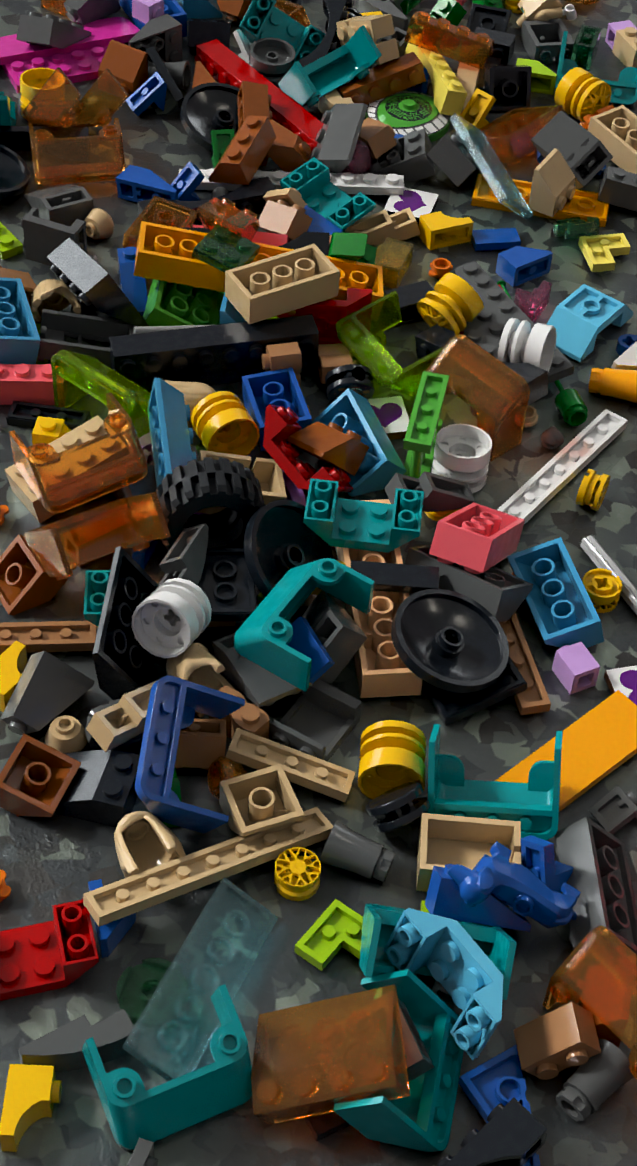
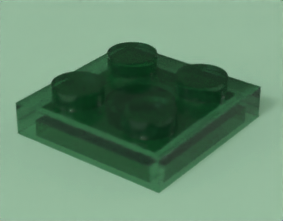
M216 225L194 247L192 256L225 272L249 264L258 255L260 246L247 238L229 231L225 227Z

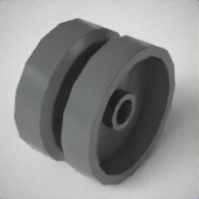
M271 37L254 41L250 46L249 65L280 89L278 83L295 61L293 46L284 40Z

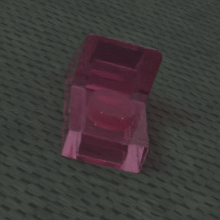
M542 281L538 289L534 288L532 292L520 288L516 289L514 303L534 324L549 303L552 287L550 282Z

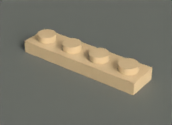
M236 728L225 757L257 770L281 764L289 782L342 802L347 800L356 773L240 728Z

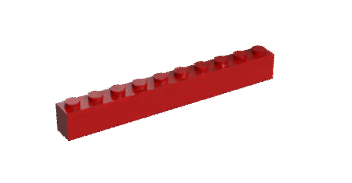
M215 39L196 46L195 62L200 61L218 83L229 84L240 88L242 81L268 85V95H271L269 111H272V119L298 135L313 151L318 143L315 141L317 133L323 127L321 121L283 93L277 86L219 40Z

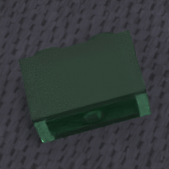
M581 25L571 56V60L575 61L578 67L590 70L598 50L602 28Z

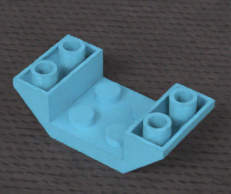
M583 284L556 307L547 325H552L556 328V347L561 353L581 362L594 351L596 337L610 323L621 327L633 316L634 312L624 303Z
M408 908L403 911L383 951L387 954L389 961L399 970L409 969L413 973L423 966L430 970L432 977L444 987L452 997L455 1005L462 1009L450 1033L457 1045L474 1060L478 1058L502 1020L503 974L457 920Z

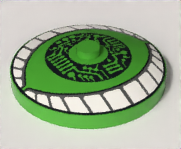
M400 91L368 104L365 119L369 117L379 120L384 124H389L396 134L408 135L411 131L425 128L431 142L440 139L448 132L451 119L450 115L439 113L434 105L433 96L415 91Z

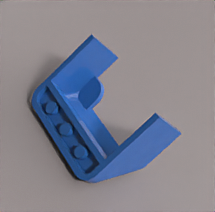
M171 675L160 678L152 685L135 781V791L148 811L161 822L203 834L228 822V815L180 802L177 794L171 790L180 730L186 729L193 723L195 711L222 719L243 707L245 699Z

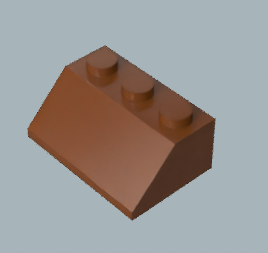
M248 115L208 178L210 182L249 185L276 139L268 116Z

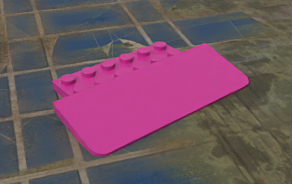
M125 17L96 20L83 25L84 30L92 32L91 36L64 49L28 44L16 40L17 34L0 37V65L3 67L17 93H20V75L32 68L41 67L57 70L66 77V84L98 79V69L109 42L115 40L123 44L127 43L140 29Z

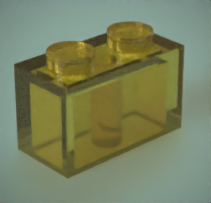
M387 237L383 245L378 246L374 265L382 266L384 287L392 289L399 287L412 264L414 244Z

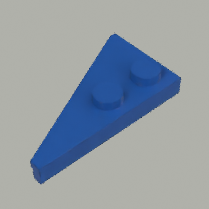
M517 1045L460 1076L459 1085L486 1124L488 1123L487 1117L491 1111L500 1103L505 1106L513 1097L531 1113L530 1103L526 1098L527 1086L522 1075ZM535 1153L523 1166H540L539 1155Z

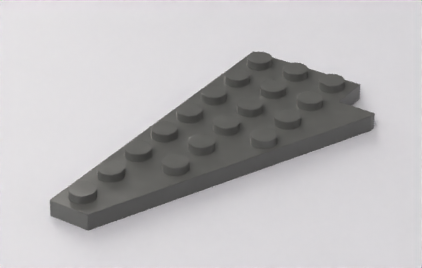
M476 261L469 262L454 268V274L464 279L473 287L480 296L484 308L472 322H466L467 326L463 330L465 348L477 356L497 361L501 335L510 318L519 319L520 323L523 320L529 321L531 330L535 324ZM555 347L553 361L548 372V384L574 374V365L557 347ZM471 382L473 393L486 389Z

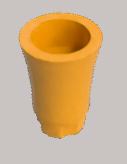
M592 368L589 392L600 393L601 396L614 397L637 404V370Z

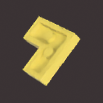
M624 233L580 236L578 242L591 272L614 270L616 262L613 256L628 255L631 248Z

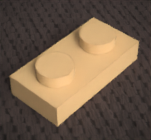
M292 187L270 190L263 196L266 202L270 200L277 203L279 199L287 202L291 207L293 204L302 208L307 205L302 199L300 192Z

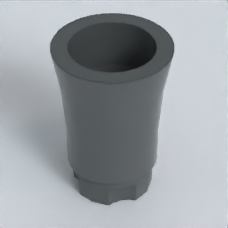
M189 61L163 62L179 90L188 91L191 81ZM148 62L149 79L157 71L153 63Z
M337 820L323 849L320 863L359 874L370 880L373 877L384 882L396 854L386 848L384 849V845L368 839Z
M598 1039L601 1053L590 1057L585 1064L579 1065L576 1071L563 1084V1089L556 1095L558 1105L570 1118L577 1122L580 1120L584 1121L589 1114H594L616 1090L636 1075L632 1062L624 1052L605 1039Z

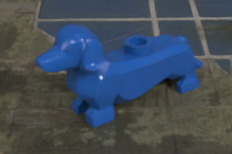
M498 841L490 848L489 852L492 856L490 857L485 854L473 870L456 864L447 871L459 886L461 898L470 907L482 903L489 895H492L513 907L517 914L529 916L546 928L566 925L570 920H576L577 913L573 910V906L580 896L581 892L565 882L561 886L563 894L550 890L529 869L521 864L509 862L512 850Z

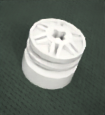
M510 318L501 335L497 361L530 363L549 372L556 347V328L552 325L536 323L531 330L529 321L523 320L520 323L519 319Z
M451 424L441 428L436 435L431 473L467 483L472 494L481 490L486 484L492 449V440L489 434L481 428L469 424Z
M181 578L166 580L136 607L132 615V630L136 640L145 650L155 656L162 658L177 657L188 649L210 623L212 608L209 599L199 586L189 580Z

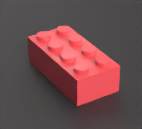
M473 502L437 522L429 554L436 556L437 560L441 563L462 565L464 570L469 573H484L507 558V556L516 552L525 520Z

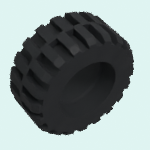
M204 457V460L201 461L194 459L188 461L187 465L183 467L179 465L174 468L173 474L168 473L161 481L162 484L157 487L154 498L159 538L162 539V544L168 550H170L183 529L204 523L209 527L207 549L244 548V535L247 523L253 513L265 505L261 486L255 474L249 468H244L243 464L237 461L231 463L229 459L219 457V460H213L212 457ZM209 507H226L224 510L214 514H194Z

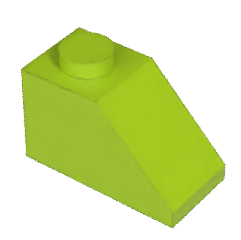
M517 58L516 65L532 67L531 92L553 95L557 74L538 60Z

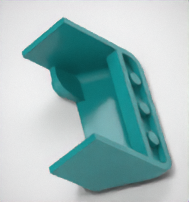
M363 25L345 45L305 67H302L299 60L295 62L280 80L278 86L283 93L303 107L307 105L310 108L319 102V98L357 77L361 80L370 73L369 69L382 55Z
M564 31L562 37L555 90L563 76L569 70L578 67L575 61L564 58L568 31ZM624 68L619 74L618 81L602 80L611 87L612 94L609 104L630 106L637 101V68Z
M323 558L291 568L236 631L234 648L241 656L306 692L309 688L312 659L288 646L293 637V627L288 622L289 619L316 587L368 614L371 609L375 581L331 558Z
M434 724L429 739L428 800L431 807L427 813L521 821V838L529 835L543 840L552 838L557 833L559 823L563 731H556L554 761L543 760L536 762L529 770L528 783L466 780L463 762L454 755L440 754V724Z
M371 903L365 904L359 962L364 976L372 977L391 973L394 970L400 971L389 961L387 954L383 950L403 911L406 909ZM458 921L503 974V1000H507L517 942L500 927ZM426 966L413 972L415 974L432 976Z
M409 969L362 978L361 986L379 1002L394 994L405 1003L433 1062L434 1068L385 1096L335 1103L333 1111L367 1139L424 1152L442 1151L449 1143L464 1052L450 1033L459 1016ZM389 1019L378 1024L379 1030L392 1042L387 1069L407 1058Z
M226 984L218 986L210 997L221 1023V1027L215 1030L210 1039V1051L215 1062L149 1090H145L140 1075L133 1069L123 1067L106 1073L93 1037L85 1040L82 1052L114 1139L121 1148L134 1151L139 1137L151 1142L159 1141L246 1103L253 1095L255 1083L248 1041Z

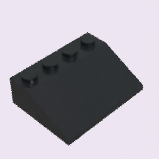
M68 238L47 256L53 264L49 267L51 271L87 307L92 304L99 312L136 326H149L109 273L73 240Z
M121 546L115 548L92 653L99 688L112 700L121 699L122 695L150 684L155 655L145 650L136 640L132 630V615L136 607L145 598L150 596L158 584Z

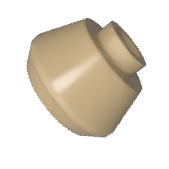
M92 209L84 220L86 221V235L94 240L110 238L114 230L111 216L102 209Z
M69 715L54 719L45 734V744L62 753L80 752L88 741L84 733V726L78 719Z

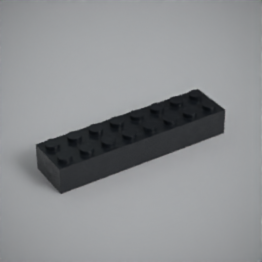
M313 314L265 319L253 324H248L246 321L109 337L111 377L116 397L151 393L154 378L181 382H199L209 386L242 382V376L265 372L262 366V354H266L267 345L297 342L302 356L300 375L317 373L319 331Z

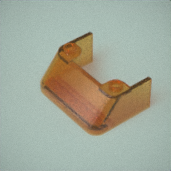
M57 68L24 109L23 116L29 123L58 128L105 127L112 121L111 117L129 97V94L109 69H105L84 97L79 100L82 96L61 68Z
M114 118V125L104 126L99 131V136L53 138V134L45 129H39L34 132L33 123H28L34 180L37 184L55 185L115 181L116 177L126 169L122 131L118 118Z
M458 334L449 339L425 371L449 375L446 395L452 392L478 411L477 426L489 434L492 440L490 461H493L521 444L530 395L528 383L523 377L465 335Z
M111 392L106 394L108 416L103 422L104 430L107 434L60 453H57L51 445L46 443H37L26 448L14 430L9 432L14 464L47 511L51 513L65 512L146 477L148 473L147 460L133 422Z
M156 492L121 498L23 533L27 546L49 577H56L57 581L73 576L72 570L81 564L114 553L116 547L121 546L123 549L132 547L133 552L150 547L149 541L171 536Z
M598 925L586 934L551 976L543 1006L548 1010L556 1002L561 1004L574 1002L577 1004L581 1001L631 1050L629 1054V1069L637 1079V955L608 928Z

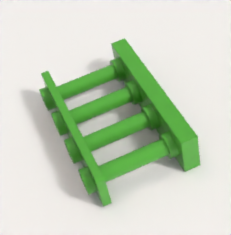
M427 371L422 373L403 443V449L408 450L404 464L406 472L403 475L418 479L424 471L431 472L436 435L443 425V420L439 418L449 383V375Z

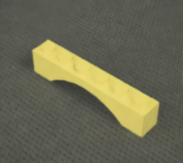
M418 33V35L410 34L404 55L414 52L422 62L423 68L427 69L432 83L435 107L440 114L460 117L467 91L430 36L425 33Z

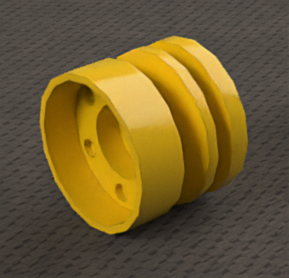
M41 67L24 71L20 75V93L22 94L20 98L21 115L28 121L41 124L55 123L62 120L66 115V98L64 97L66 95V77L64 74L54 69Z
M575 67L569 70L560 80L555 91L554 101L559 109L583 122L584 116L592 115L596 110L608 106L612 92L608 83L598 77H594L590 72L581 67Z
M446 273L435 284L434 291H428L425 298H422L417 303L419 314L430 327L438 324L440 327L454 331L456 338L460 331L466 328V322H472L484 308L480 296L473 287L453 273Z
M218 391L209 394L200 400L192 411L190 417L191 426L207 451L247 456L257 445L260 437L259 428L236 394L230 391Z
M385 720L368 726L362 732L358 787L364 795L373 800L388 790L414 781L420 782L424 791L426 737L423 731L415 725L404 721Z

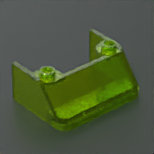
M396 291L347 315L336 323L335 328L338 339L361 365L371 370L373 379L383 387L408 396H416L423 371L449 375V378L453 377L450 349L447 345L403 369L384 349L387 339L383 331L402 322L399 298Z
M60 350L51 357L56 407L68 408L87 394L91 395L126 417L127 449L133 441L150 432L147 412L150 392L89 355Z

